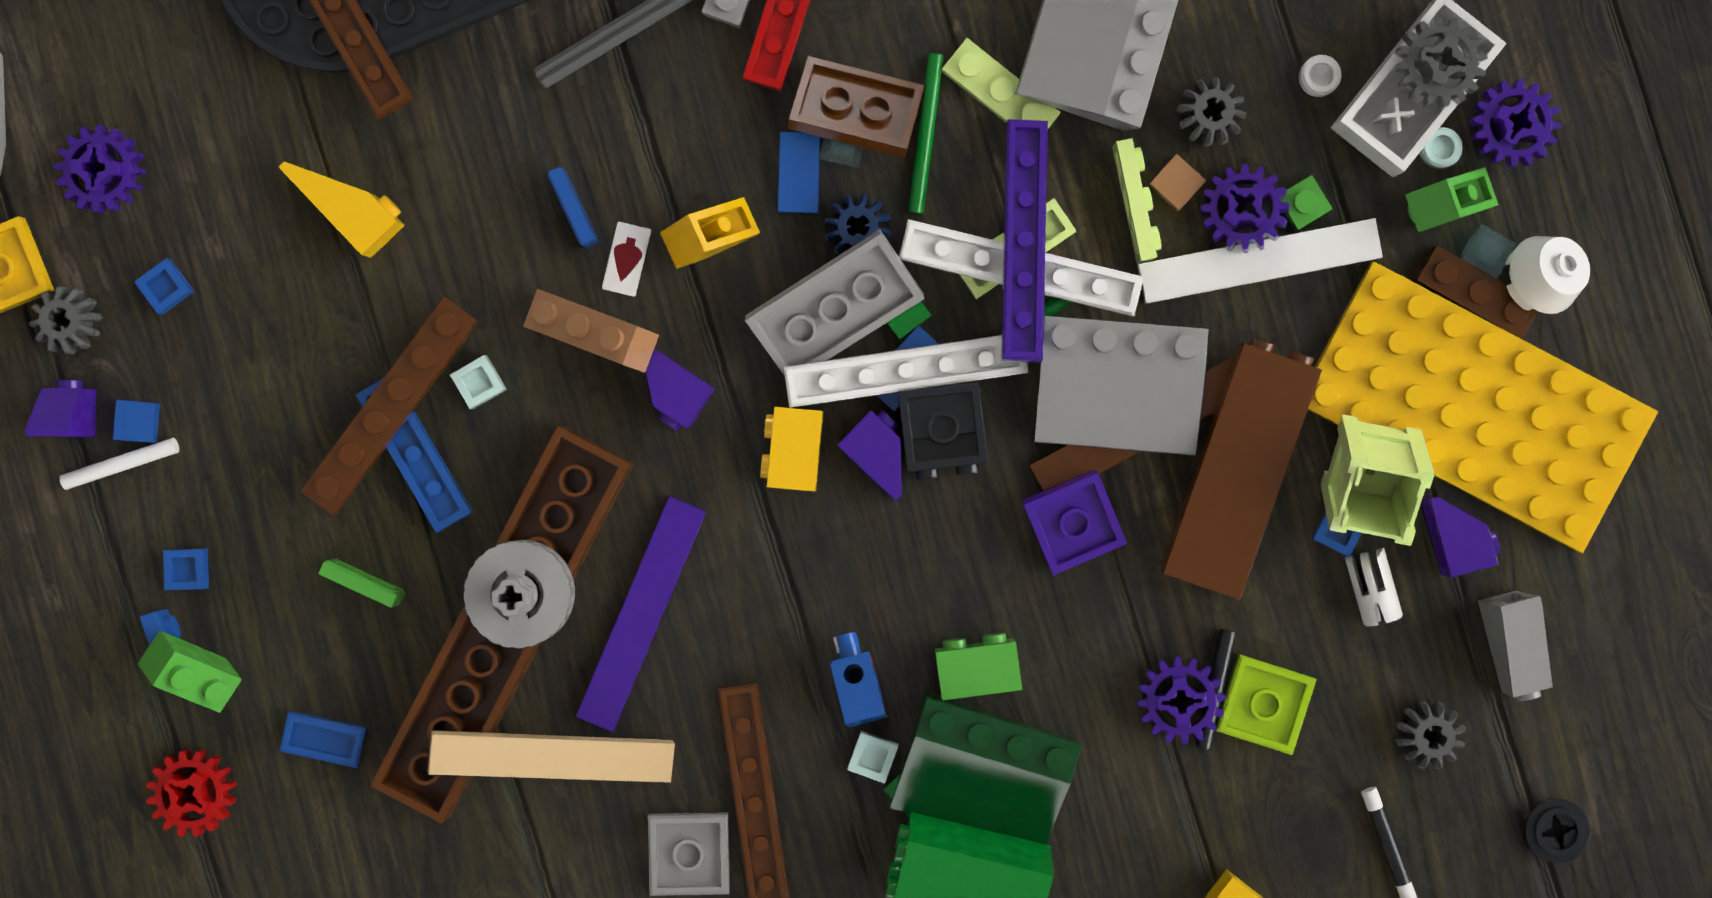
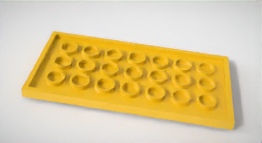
M1374 261L1369 264L1315 366L1322 369L1308 408L1309 411L1337 426L1339 425L1341 415L1344 414L1358 417V421L1401 430H1404L1405 427L1421 429L1435 473L1434 477L1578 553H1583L1659 412Z

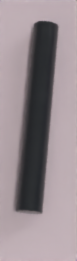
M1226 629L1220 630L1210 680L1213 678L1220 679L1221 684L1214 689L1215 692L1224 693L1237 633ZM1216 702V706L1220 708L1221 702ZM1207 706L1203 708L1202 716L1204 715ZM1213 716L1211 720L1217 725L1218 717ZM1205 726L1201 729L1204 739L1200 741L1197 738L1195 746L1211 750L1215 730H1210Z

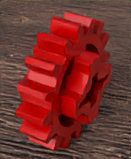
M184 749L179 752L178 757L172 754L164 758L166 766L159 765L152 770L155 776L158 777V780H152L147 783L146 787L154 790L155 795L146 799V803L157 805L158 810L152 814V818L156 819L163 816L166 819L163 825L165 831L176 825L178 826V836L182 837L188 834L191 828L194 837H198L204 834L205 827L210 832L218 828L219 822L217 819L225 820L229 818L231 813L225 806L236 803L237 798L228 795V790L236 787L237 782L226 780L225 776L232 769L230 766L223 769L217 766L221 758L219 755L207 760L205 749L196 751L193 757L190 749ZM183 767L198 768L196 772L192 773V775H189L184 771H177ZM189 786L195 788L192 794L195 797L193 800L189 797L191 793L190 788H188ZM191 811H196L198 814H206V816L201 818L186 817Z

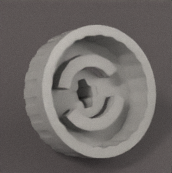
M530 540L509 541L487 550L470 568L464 585L465 609L473 626L477 628L483 637L488 638L495 644L508 648L531 647L556 634L568 620L575 600L574 580L565 561L550 547ZM525 573H526L527 575H529L530 577H532V578L536 581V583L538 584V586H539L540 598H539V602H538V604L536 605L535 609H533V608H534V606H535V604L537 603V600H538V590H537V586H536V584L533 582V580H532L531 578H529V577H527V576L525 575ZM514 588L516 593H522V600L514 602L512 599H507L506 592Z

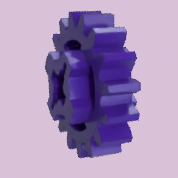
M1523 79L1514 81L1511 88L1506 80L1497 84V92L1490 88L1483 93L1486 102L1479 101L1473 105L1472 108L1480 113V115L1469 120L1470 125L1478 127V132L1470 138L1471 141L1481 140L1484 145L1478 151L1480 155L1489 151L1493 153L1491 158L1492 164L1495 165L1506 159V167L1511 169L1516 167L1520 160V163L1525 167L1533 164V156L1541 159L1547 155L1544 146H1552L1557 143L1558 140L1550 133L1561 128V123L1552 121V115L1558 113L1560 109L1559 107H1548L1547 102L1552 95L1549 92L1540 97L1537 94L1539 90L1538 83H1534L1527 89H1524ZM1518 98L1512 107L1504 104L1498 105L1503 99ZM1517 115L1516 125L1521 129L1513 132L1514 123L1509 119ZM1490 125H1491L1492 128H1493V131H1494V134H1495V137H1496V138H1494V136H1493V134H1492ZM1519 140L1525 143H1532L1526 149L1512 150Z
M96 125L95 132L93 133L91 129L82 127L80 128V139L68 135L66 138L71 147L68 150L62 148L57 150L64 157V162L54 164V169L62 171L64 176L56 180V184L62 187H69L64 197L71 201L78 199L77 207L80 209L88 210L92 207L93 212L104 214L107 206L109 210L120 211L119 200L131 204L134 200L129 192L132 189L140 191L143 189V186L136 182L137 176L146 175V170L137 167V162L144 159V155L139 152H131L136 142L130 138L123 139V132L113 128L109 132L107 127ZM112 146L120 153L123 162H119L115 158V150L111 149ZM103 164H105V170L98 172L96 175V168L103 167ZM78 177H81L84 180L85 190L80 185Z
M1242 164L1241 173L1235 174L1231 167L1226 168L1227 178L1225 180L1217 176L1212 178V183L1216 188L1215 191L1204 190V198L1211 202L1201 205V214L1211 216L1203 222L1205 230L1216 229L1212 236L1215 243L1223 238L1227 239L1226 247L1228 251H1231L1236 243L1241 244L1243 253H1248L1249 244L1255 243L1261 251L1264 249V238L1268 237L1273 241L1278 239L1275 227L1286 228L1287 219L1280 214L1289 212L1290 203L1280 202V200L1287 195V190L1285 187L1275 189L1278 176L1274 174L1265 179L1263 177L1264 167L1259 166L1254 174L1249 173L1247 164ZM1241 184L1254 185L1252 188L1237 187V185ZM1268 197L1271 199L1273 206L1270 219L1262 210V206L1266 203ZM1221 198L1224 200V204L1229 207L1222 220H1220L1218 215V204ZM1241 203L1243 206H1247L1249 203H1252L1253 214L1244 211L1239 215L1238 204ZM1239 229H1252L1254 231L1252 233H1237Z
M1175 656L1174 665L1170 667L1163 659L1160 660L1161 671L1158 674L1150 669L1146 672L1151 683H1140L1139 689L1147 694V697L1137 700L1138 706L1148 707V711L1141 716L1142 721L1148 722L1153 720L1155 724L1151 732L1156 735L1163 729L1166 731V742L1169 743L1175 735H1180L1183 745L1188 744L1189 734L1193 733L1200 741L1203 740L1201 729L1206 726L1214 731L1216 725L1211 720L1212 717H1223L1224 711L1216 706V702L1226 700L1225 694L1214 691L1221 684L1220 679L1213 678L1209 680L1207 677L1210 674L1211 667L1206 665L1201 670L1196 669L1197 659L1194 657L1190 659L1188 665H1182L1180 656ZM1186 674L1199 679L1207 690H1195L1187 683ZM1172 675V684L1166 691L1155 694L1158 685L1165 678ZM1178 690H1184L1186 697H1193L1192 701L1186 702V709L1180 710L1176 703L1169 702L1170 699L1176 698ZM1207 706L1204 715L1197 722L1191 724L1190 717L1198 708ZM1156 710H1167L1175 717L1176 725L1163 720Z

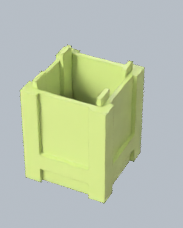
M1342 414L1337 428L1339 437L1328 471H1324L1321 481L1329 530L1346 533L1347 530L1392 538L1395 543L1411 546L1416 533L1414 523L1425 489H1430L1435 475L1422 430L1405 427L1404 430L1365 423L1358 421V417Z

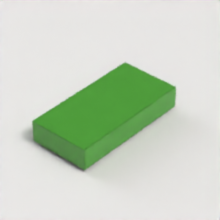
M337 558L324 561L318 573L390 608L400 605L406 593L403 589Z

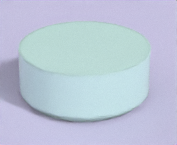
M1440 127L1420 151V157L1431 168H1447L1456 163L1462 154V141L1455 131Z

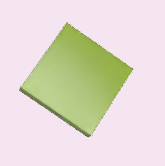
M1238 654L1225 693L1226 700L1222 702L1220 708L1224 711L1223 717H1218L1215 731L1293 755L1317 679Z

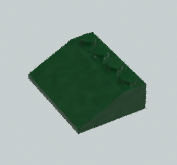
M924 693L890 808L908 814L914 812L1047 844L1070 787L1082 744L1073 737L955 701H942L941 697Z

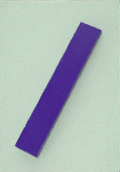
M1008 119L1006 122L1001 361L1042 363L1048 121Z
M669 496L576 717L613 732L707 511Z

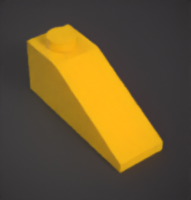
M283 162L279 166L284 174L363 256L373 257L405 226L397 217L401 213L400 209L386 195L379 198L367 191L287 162Z

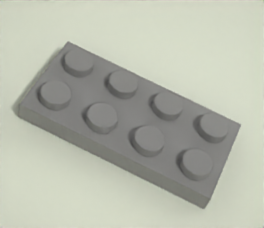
M879 229L746 314L745 321L784 374L785 366L827 361L924 300L925 297L916 281Z

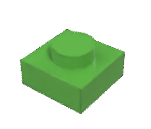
M1312 175L1289 188L1287 195L1280 200V202L1290 203V210L1285 215L1295 231L1333 209Z

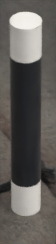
M1377 787L1364 789L1361 791L1398 894L1400 898H1417Z

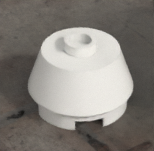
M1533 236L1527 238L1511 252L1506 261V265H1510L1509 275L1511 284L1507 285L1508 292L1513 300L1527 311L1535 309L1547 314L1564 311L1584 289L1590 276V265L1585 252L1576 242L1564 237Z

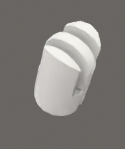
M1384 548L1376 549V557L1385 586L1383 588L1380 587L1370 553H1360L1362 570L1368 588L1367 592H1364L1354 556L1345 557L1362 622L1367 627L1377 626L1378 622L1381 621L1380 609L1386 623L1398 620L1403 616Z

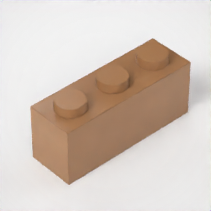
M540 289L536 291L523 327L644 373L659 337L656 333Z

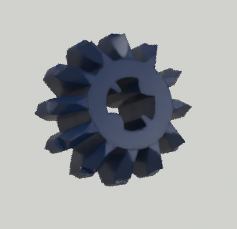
M864 193L860 196L859 206H854L853 198L850 194L844 196L847 205L846 210L839 204L833 203L831 209L839 216V219L826 217L824 220L825 225L838 228V230L831 231L825 235L827 242L841 239L834 248L836 255L841 254L847 246L853 247L879 229L886 238H890L892 234L891 230L878 227L891 220L890 214L875 216L881 209L882 202L877 200L868 209L866 207L868 195ZM852 219L857 223L864 219L868 223L865 224V230L869 231L864 236L857 233L853 237L848 233L851 231V226L848 223Z

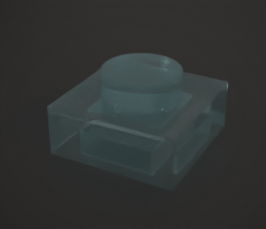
M824 138L819 159L820 161L859 169L863 148Z
M1481 224L1475 229L1459 258L1497 279L1506 264L1507 258L1517 244Z

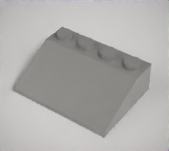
M1042 0L1015 94L1122 131L1141 128L1178 0Z
M1045 316L1043 361L1040 369L1034 442L1195 456L1206 370L1209 329Z

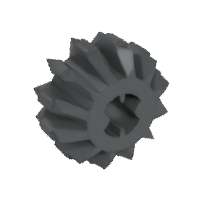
M1214 77L1210 82L1209 89L1206 83L1200 79L1195 83L1196 93L1188 89L1184 91L1182 97L1189 104H1180L1177 107V113L1189 117L1179 123V128L1193 127L1194 131L1188 137L1191 142H1194L1200 134H1203L1204 147L1212 145L1214 136L1220 145H1224L1228 142L1227 132L1235 136L1239 134L1241 128L1235 121L1244 120L1247 113L1243 110L1235 109V107L1244 102L1242 95L1233 99L1229 96L1234 90V84L1229 83L1222 91L1220 90V79ZM1208 104H1211V109L1216 106L1220 111V114L1215 118V122L1212 121V116L1207 119L1203 114Z
M59 286L56 288L55 295L50 292L41 294L44 306L34 304L31 307L35 313L39 314V319H33L28 323L33 328H41L35 337L37 342H48V350L58 353L62 349L65 354L70 355L76 353L77 346L81 349L91 347L87 335L98 337L101 334L97 328L93 327V322H99L103 317L101 314L91 313L97 302L92 298L84 299V291L77 288L70 292L67 287ZM64 314L65 317L70 320V324L68 327L67 324L62 321Z
M1419 701L1417 706L1418 714L1410 708L1404 709L1405 716L1410 720L1407 724L1402 721L1396 722V728L1404 731L1405 734L1395 739L1397 745L1407 746L1402 756L1408 761L1416 758V766L1425 769L1429 762L1435 769H1441L1443 765L1442 756L1451 762L1456 761L1457 757L1451 750L1453 746L1464 748L1465 743L1455 738V736L1462 734L1466 730L1464 725L1454 723L1458 713L1452 709L1445 711L1444 704L1439 701H1435L1431 708L1427 702ZM1426 729L1437 732L1435 740L1423 738Z

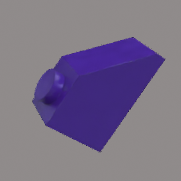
M654 348L646 374L653 407L661 411L658 419L678 431L681 425L686 429H691L716 389Z
M57 380V388H42L26 425L25 436L96 437V389L82 388V381Z
M883 410L878 415L870 411L838 446L897 501L902 495L900 437L895 431L900 426Z
M1427 496L1422 498L1421 502L1441 575L1455 577L1499 565L1496 555L1500 554V544L1495 532L1490 531L1488 525L1439 497Z

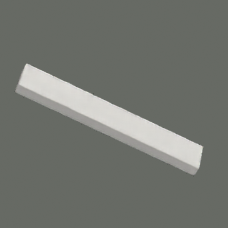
M1376 218L1280 236L1276 241L1264 239V249L1261 251L1255 243L1249 244L1248 253H1243L1241 244L1235 245L1231 251H1228L1227 247L1141 263L1137 267L1139 276L1144 277L1141 288L1144 304L1380 259L1383 258Z
M908 219L899 255L901 260L1003 285V242ZM1045 253L1044 295L1132 317L1135 315L1144 279L1143 276Z
M1002 335L785 366L784 374L789 408L1023 374L1028 373L1027 362L1001 361Z

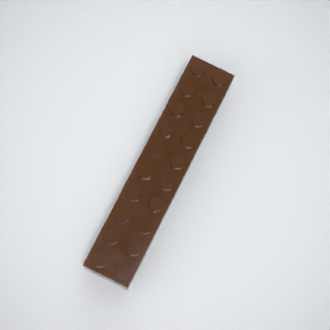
M557 426L495 547L499 544L515 540H530L544 544L562 557L569 567L574 580L635 463L565 426ZM525 573V575H526L527 577L531 578V579L533 580V582H534V583L536 584V586H537V590H538V600H537V603L535 604V606H534V608H533V609H535L536 605H537L538 602H539V598H540L539 586H538V584L536 583V581H535L532 577H530L529 575H527V574ZM513 588V590L506 592V598L518 602L522 600V593H516ZM466 605L463 606L370 785L372 788L441 824L452 816L472 776L428 774L431 731L495 733L542 643L524 648H508L495 644L488 638L483 637L477 628L473 626L469 615H467Z

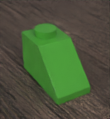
M1486 167L1448 178L1405 194L1408 201V213L1411 220L1416 224L1418 233L1498 205Z

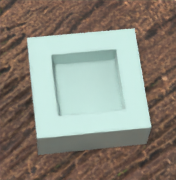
M487 355L479 357L450 374L469 409H475L507 390Z
M861 731L847 770L885 783L898 749V744Z

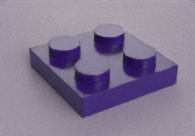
M1096 469L1022 500L1024 509L1053 576L1127 544Z

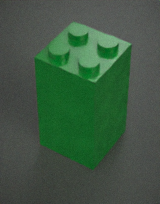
M911 812L908 825L900 824L894 861L891 860L884 898H1048L1054 876L1051 845Z

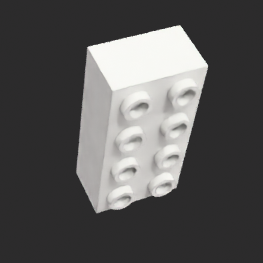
M1453 0L1431 1L1407 31L1417 34L1415 26L1421 21L1427 23L1430 28L1431 20L1437 16H1441L1443 26H1446L1452 18H1457V29L1463 30L1470 25L1473 29L1468 37L1471 40L1482 38L1483 43L1476 50L1477 53L1487 54L1488 59L1478 64V67L1484 71L1507 44ZM1439 36L1427 38L1419 46L1434 47V43L1438 40ZM1402 38L1330 127L1392 177L1403 173L1458 105L1450 97V104L1444 109L1439 108L1437 99L1426 108L1423 107L1424 96L1418 95L1412 100L1408 98L1412 90L1411 86H1398L1399 81L1405 77L1404 72L1393 70L1396 64L1403 61V58L1394 54L1395 50L1400 46H1408ZM1457 45L1463 57H1465L1462 49ZM1438 55L1433 60L1439 62L1438 69L1442 71L1447 65L1441 63L1442 56ZM1415 68L1418 76L1423 81V78L1419 70ZM1447 78L1446 84L1443 85L1442 89L1455 87L1461 79Z

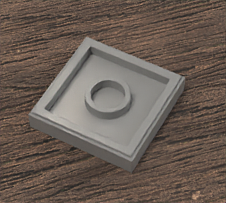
M729 812L661 813L648 815L649 896L723 895L730 893Z

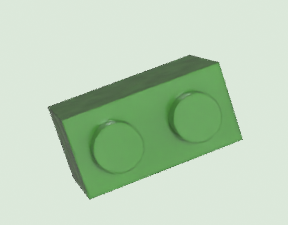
M159 630L138 662L139 667L152 686L219 713L242 680L225 657Z
M1006 633L983 635V642L967 644L966 638L942 641L943 648L935 649L942 701L1022 690L1017 646L1014 638L1006 639Z

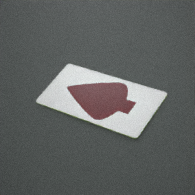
M623 222L617 223L602 289L633 297L636 296L651 229Z

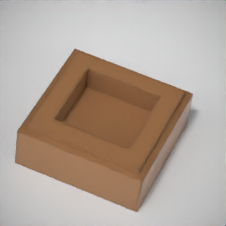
M1176 154L1148 186L1178 212L1207 180Z

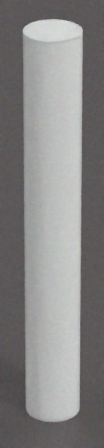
M170 438L60 475V483L64 490H68L179 453V445L175 438Z

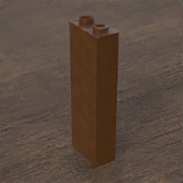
M1255 338L1251 339L1250 345L1239 342L1159 568L1163 574L1239 600L1243 594L1322 369L1311 366L1314 358L1290 351L1288 358L1273 353L1275 345Z

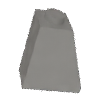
M1516 590L1478 600L1501 692L1513 698L1516 697L1517 701H1527L1540 697L1541 690L1553 687L1541 597Z

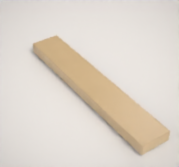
M431 731L427 771L430 775L671 783L675 743L673 740Z

